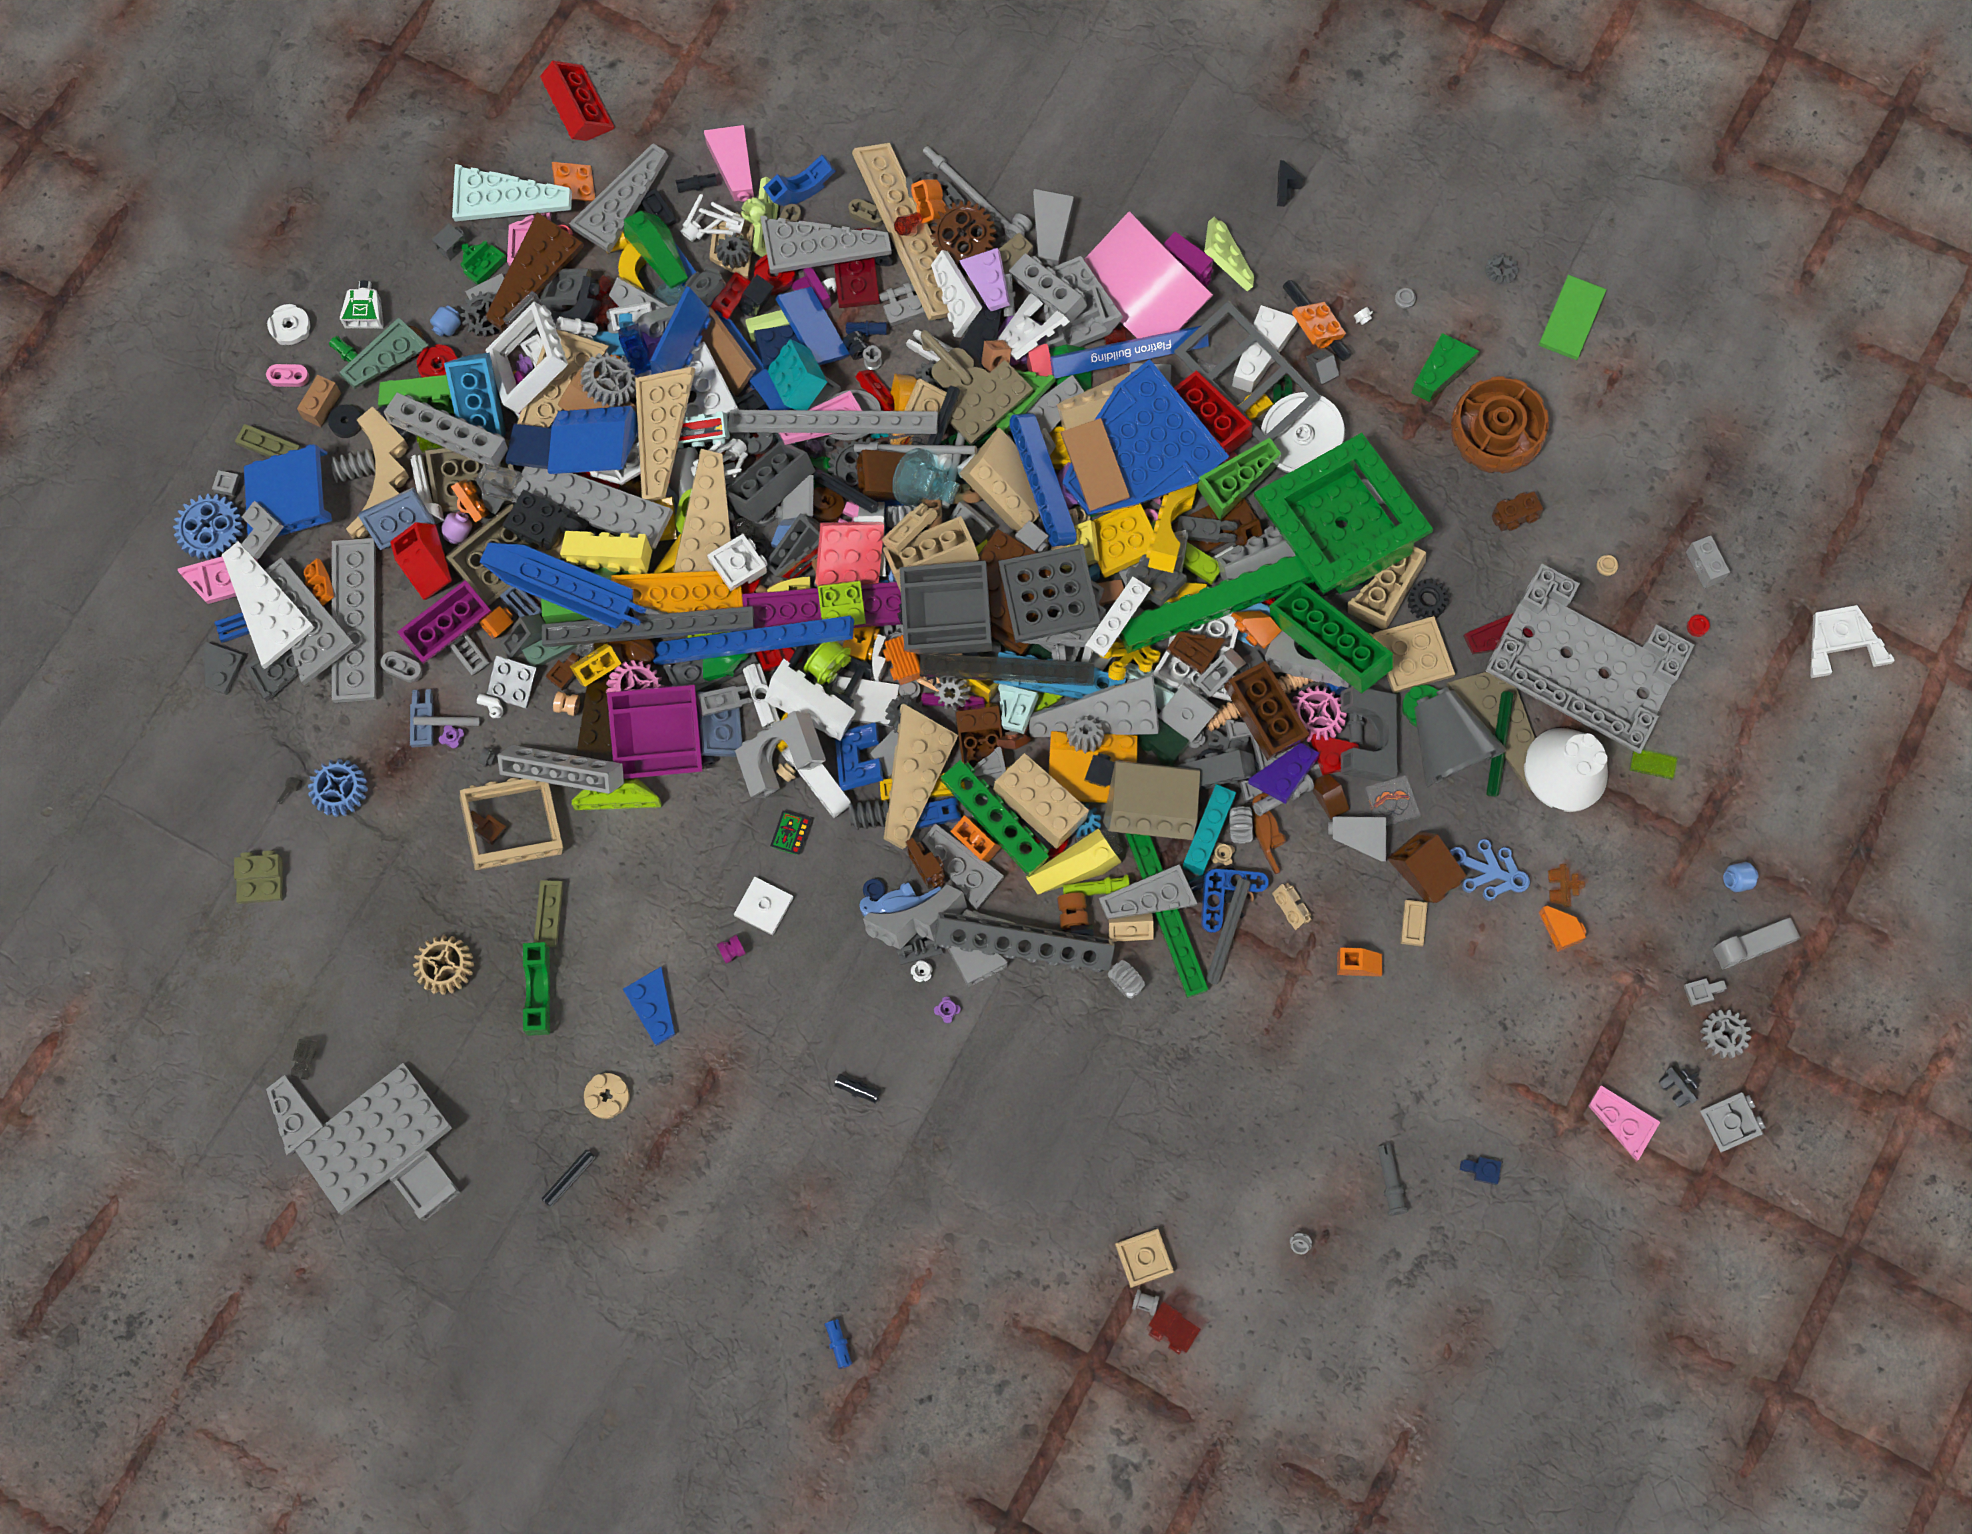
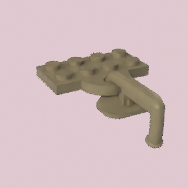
M927 330L921 332L923 350H933L940 358L932 367L933 378L943 388L955 386L961 390L949 423L971 446L1033 392V388L1006 360L988 373L982 368L974 367L973 359L963 349L954 348L948 352Z

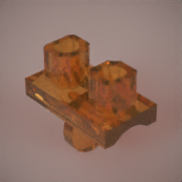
M1559 864L1560 868L1548 870L1549 882L1560 883L1561 889L1549 890L1550 902L1553 904H1563L1565 908L1571 907L1570 889H1572L1573 896H1579V889L1585 888V882L1578 880V874H1571L1572 881H1570L1567 864Z

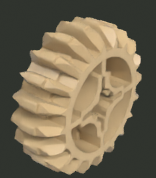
M442 935L441 941H439L437 937H433V944L425 941L427 948L419 947V951L422 954L415 955V959L419 962L413 964V967L418 969L414 972V975L420 977L418 983L420 985L424 984L425 990L431 989L433 994L440 990V993L445 995L448 989L452 994L454 993L455 986L458 989H462L461 981L468 983L469 980L465 976H470L473 973L468 969L474 966V963L469 961L473 958V955L467 953L469 947L467 945L463 946L462 940L456 942L455 937L451 936L448 940L445 935ZM442 950L439 956L432 957L436 952ZM453 950L459 954L460 966L452 962ZM446 962L449 966H443L441 968L437 964H445ZM428 964L435 968L434 980L428 975ZM455 973L452 978L445 980L448 974Z

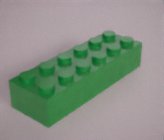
M1301 581L1269 605L1270 617L1283 632L1361 694L1393 669V653Z

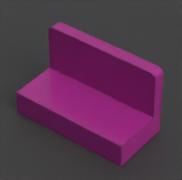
M812 267L803 268L804 277L792 283L793 291L812 287L824 310L831 307L830 296Z

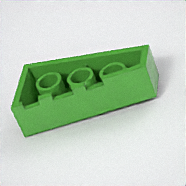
M447 375L380 382L379 407L382 405L387 407L396 393L404 396L409 395L420 403H428L436 410H444L449 414H455Z
M1268 438L1199 477L1200 481L1197 488L1219 520L1227 515L1279 465L1281 452L1271 438Z

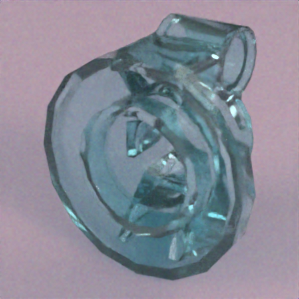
M922 448L908 451L901 458L893 477V493L895 498L905 506L917 505L924 499L930 501L940 499L953 504L960 486L959 483L947 479L946 474L936 468L934 456L928 450Z

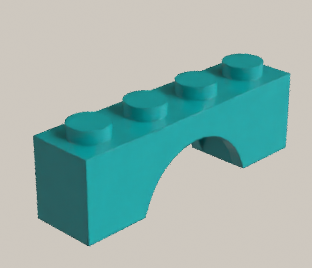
M1215 785L1182 869L1199 876L1204 874L1236 792Z

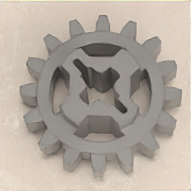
M1722 1010L1716 1012V1015L1713 1013L1709 1015V1020L1703 1021V1025L1706 1028L1700 1030L1701 1033L1705 1034L1701 1041H1707L1708 1045H1706L1705 1049L1712 1048L1713 1056L1720 1053V1058L1724 1059L1728 1054V1057L1732 1059L1735 1057V1053L1739 1056L1743 1053L1742 1049L1748 1048L1749 1045L1745 1041H1749L1751 1036L1746 1035V1032L1751 1029L1750 1027H1744L1743 1024H1745L1746 1019L1740 1021L1738 1019L1739 1013L1731 1016V1010H1727L1725 1014H1723ZM1715 1023H1717V1024L1715 1025V1026H1716L1715 1032H1712V1027H1713V1025H1714ZM1722 1032L1728 1033L1729 1037L1727 1035L1723 1036ZM1739 1036V1042H1738V1044L1735 1046V1044H1736L1735 1039H1736V1037Z

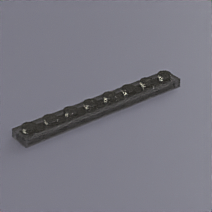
M921 653L920 677L1093 686L1095 663Z

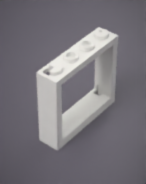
M535 301L486 349V353L490 352L495 381L502 404L517 413L568 365L565 352L560 343L561 339L557 334L556 325L551 316L552 313L545 305L541 306ZM537 327L547 356L516 385L507 355Z

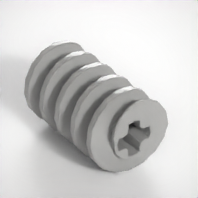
M365 449L364 456L360 451H357L356 458H354L352 453H349L347 460L343 455H340L339 462L335 457H332L331 466L336 483H338L339 477L342 481H346L347 475L351 480L354 479L355 473L361 478L363 477V471L367 476L371 475L372 470L376 474L375 456L368 449Z

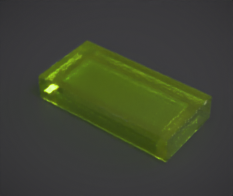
M1642 750L1640 754L1632 751L1629 771L1672 780L1675 774L1677 757Z

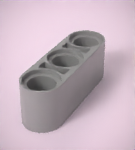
M677 304L642 314L637 320V327L652 338L662 337Z

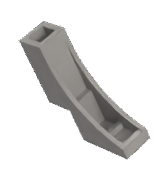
M946 884L936 895L914 908L890 914L868 913L863 920L866 927L865 930L872 938L876 937L884 941L888 946H894L900 950L916 933L921 937H927L934 941L938 913L944 912L960 915L967 908L964 893Z

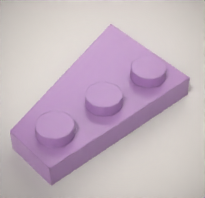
M998 248L960 260L961 265L990 311L1010 305L1001 254Z

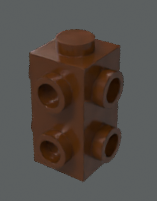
M1534 491L1528 494L1523 492L1518 494L1515 499L1509 501L1505 499L1498 502L1492 513V520L1496 526H1499L1501 532L1507 529L1512 531L1517 529L1520 524L1525 522L1530 524L1537 521L1543 511V507Z

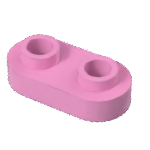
M275 364L270 366L266 372L268 381L276 387H301L309 381V373L302 365Z

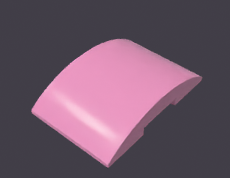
M1130 211L1084 259L1123 316L1120 322L1137 339L1180 330L1213 296Z

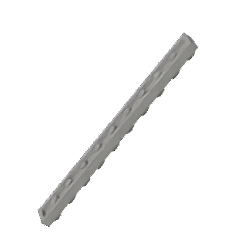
M730 410L728 430L729 432L937 434L939 416L936 411Z

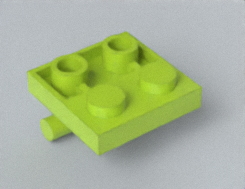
M860 580L818 585L822 619L852 616L854 625L866 624Z

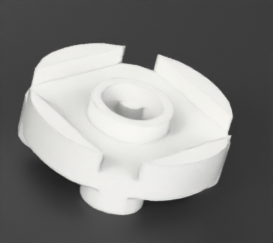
M293 304L282 305L273 311L274 314L271 316V319L269 317L267 322L268 330L280 345H292L308 338L310 320L302 308H297ZM288 321H291V323H293L292 327L284 328V326L287 325Z

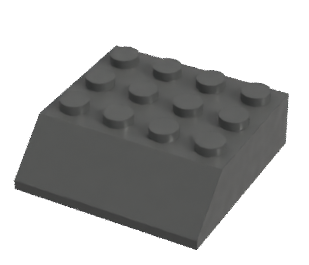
M986 561L899 567L904 651L926 656L993 651Z

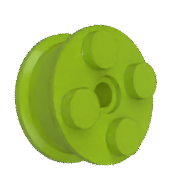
M837 641L822 643L807 660L804 672L812 673L817 678L819 685L825 682L830 684L837 677L836 672L850 662L851 657L849 655L851 649L849 647L844 648Z

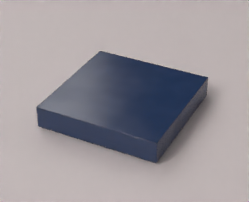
M514 424L506 456V464L548 469L551 428Z

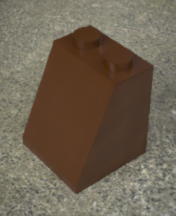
M867 449L861 451L856 460L859 492L874 501L909 500L912 493H915V482L911 480L913 461L909 460V453Z
M1419 831L1387 858L1422 899L1427 902L1437 903L1445 898V893L1450 889L1458 887L1462 883L1461 880L1466 877V874L1438 834Z

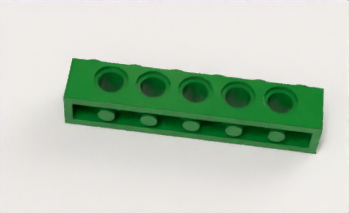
M961 760L958 761L941 776V782L1023 872L1030 877L1048 861L1049 856L1047 853L1049 851L1041 842L1037 844L1032 838L1034 836L1029 828L1026 826L1023 828L1018 823L1019 818L1012 810L1008 812L1003 807L1005 803L997 794L993 796L988 790L990 788L989 785L982 778L979 780L974 775L975 770L968 762L964 764ZM963 781H971L973 787L965 790L961 787V783ZM983 796L988 800L987 804L980 806L975 802V800L978 797ZM992 813H1000L1002 819L998 822L992 821L990 819ZM1012 828L1016 830L1017 835L1009 838L1005 835V831ZM1027 844L1032 848V851L1028 854H1023L1019 848Z

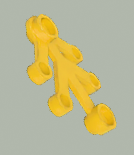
M1117 637L1104 657L1100 656L1104 659L1123 656L1119 661L1113 662L1109 666L1108 671L1109 678L1123 680L1126 675V666L1132 659L1136 661L1141 671L1150 672L1152 664L1159 662L1160 652L1152 650L1150 648L1151 645L1127 654L1126 649H1119L1124 647V645ZM1140 653H1145L1147 658L1144 659Z

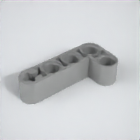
M1787 918L1739 938L1737 936L1719 943L1712 950L1723 970L1793 943L1801 937L1792 919Z

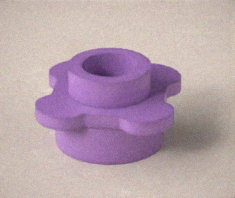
M519 354V360L516 361L517 370L522 371L527 376V373L533 370L532 362L529 356L523 357L522 354Z
M445 726L443 735L439 737V742L442 745L446 744L455 749L459 746L464 732L462 729Z
M944 997L939 1006L934 1008L935 1015H940L945 1023H951L954 1015L960 1013V1006L955 1005L950 997Z

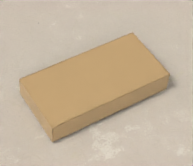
M1404 901L1400 944L1421 947L1424 945L1427 902Z

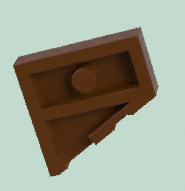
M1178 632L1166 651L1202 675L1225 639L1208 638L1206 635H1191L1186 632Z

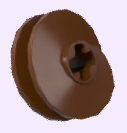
M827 487L813 489L812 518L816 519L819 523L838 522L844 510L842 496Z

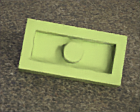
M782 310L746 319L751 342H756L754 330L790 325Z

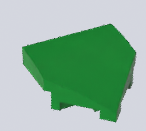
M487 241L473 246L462 244L463 261L461 262V267L464 270L465 276L476 285L485 282L507 261L506 255L493 245L489 246Z
M745 653L703 659V679L708 682L725 677L727 674L733 677L734 669L741 660L745 661L748 655Z

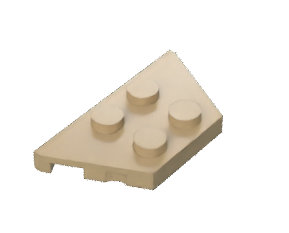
M744 219L741 234H735L737 237L740 235L744 236V240L749 242L751 254L748 256V262H742L741 267L735 264L732 269L730 264L724 266L722 261L718 260L716 246L719 245V239L725 240V234H712L709 257L710 261L732 273L737 272L749 280L754 225ZM722 221L713 227V229L729 230V228H725L726 221Z

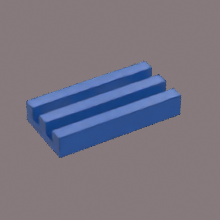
M242 612L215 621L219 639L222 643L250 634L248 627L224 635V632L247 625Z

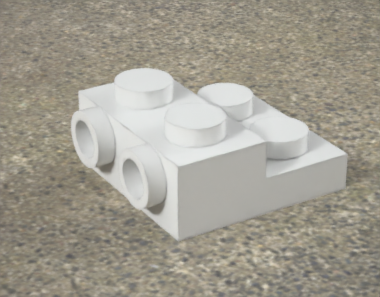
M744 534L707 555L708 560L730 591L745 582L751 583L767 573V561L763 555L759 556L757 554L755 544L750 538L747 540Z

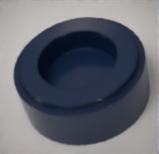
M878 879L866 881L863 886L864 896H869L871 901H878L885 894L884 884Z

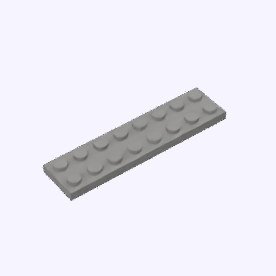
M526 466L511 493L514 498L518 499L524 489L560 506L562 510L563 507L570 509L575 515L589 521V525L618 536L621 533H629L630 537L638 538V534H646L651 548L654 549L673 514L671 508L573 473L549 474L548 469Z
M373 538L332 541V588L334 593L332 598V618L355 644L352 649L332 663V701L338 703L377 700L376 543Z

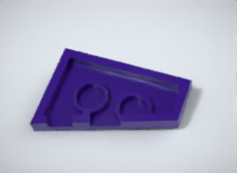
M1300 743L1249 778L1248 784L1286 804L1319 758V752Z

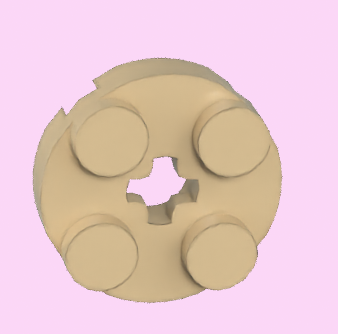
M611 1073L595 1075L589 1081L584 1091L585 1106L594 1116L601 1119H611L619 1113L621 1114L627 1108L630 1099L627 1085L619 1076ZM609 1090L613 1097L603 1102L601 1094Z

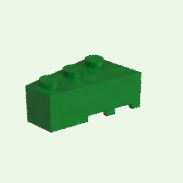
M1442 333L1416 379L1411 394L1431 402L1450 382L1459 377L1468 366H1471L1476 361L1479 350Z

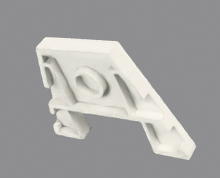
M1031 293L997 339L1006 342L1011 348L1010 356L1016 360L1036 347L1039 339L1045 335L1048 337L1055 333L1053 329L1062 324L1064 327L1070 322L1058 311L1042 326L1030 319L1029 317L1043 304L1039 298Z
M1857 605L1816 612L1813 615L1811 678L1827 676L1832 673L1827 653L1867 646L1873 667L1892 664L1895 661L1893 656L1889 655L1883 647L1884 643L1882 640L1878 639L1872 631L1873 627Z

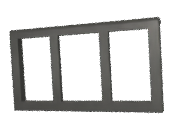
M1230 301L1226 302L1174 351L1192 372L1197 370L1252 423V435L1260 443L1268 438L1275 441L1321 398L1311 385ZM1230 314L1246 330L1249 336L1207 374L1187 352ZM1256 341L1281 368L1244 402L1237 406L1213 380ZM1285 374H1288L1308 397L1268 434L1264 435L1244 412Z

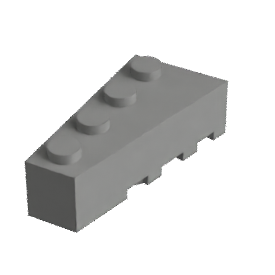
M1270 526L1264 530L1265 534L1262 536H1253L1248 539L1245 546L1238 545L1216 559L1222 580L1224 581L1226 579H1236L1244 572L1251 573L1257 571L1259 567L1265 564H1275L1283 557L1290 558L1296 555L1278 529Z

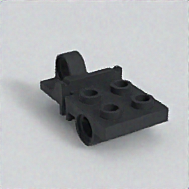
M523 489L503 526L512 531L521 540L528 543L535 542L540 547L545 545L546 550L549 551L561 532L564 534L565 531L585 532L589 526V521L575 515L566 507H563L562 510L560 506Z

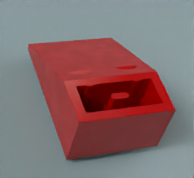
M415 522L390 541L395 561L423 600L428 599L452 581L436 525Z

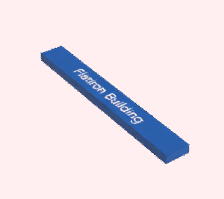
M1201 326L1051 356L1052 375L1055 378L1174 354V351ZM1208 334L1190 350L1208 347Z

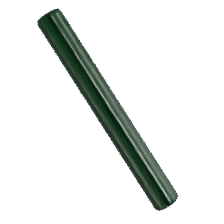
M1503 691L1501 693L1495 737L1505 748L1514 695L1510 691ZM1505 753L1491 759L1487 796L1497 797L1499 795Z

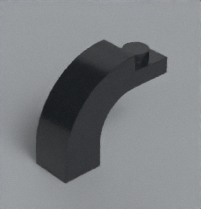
M583 276L579 299L575 306L569 311L562 313L550 311L555 325L559 317L573 320L579 318L581 321L589 323L596 319L603 304L602 301L596 300V296L600 291L599 279Z

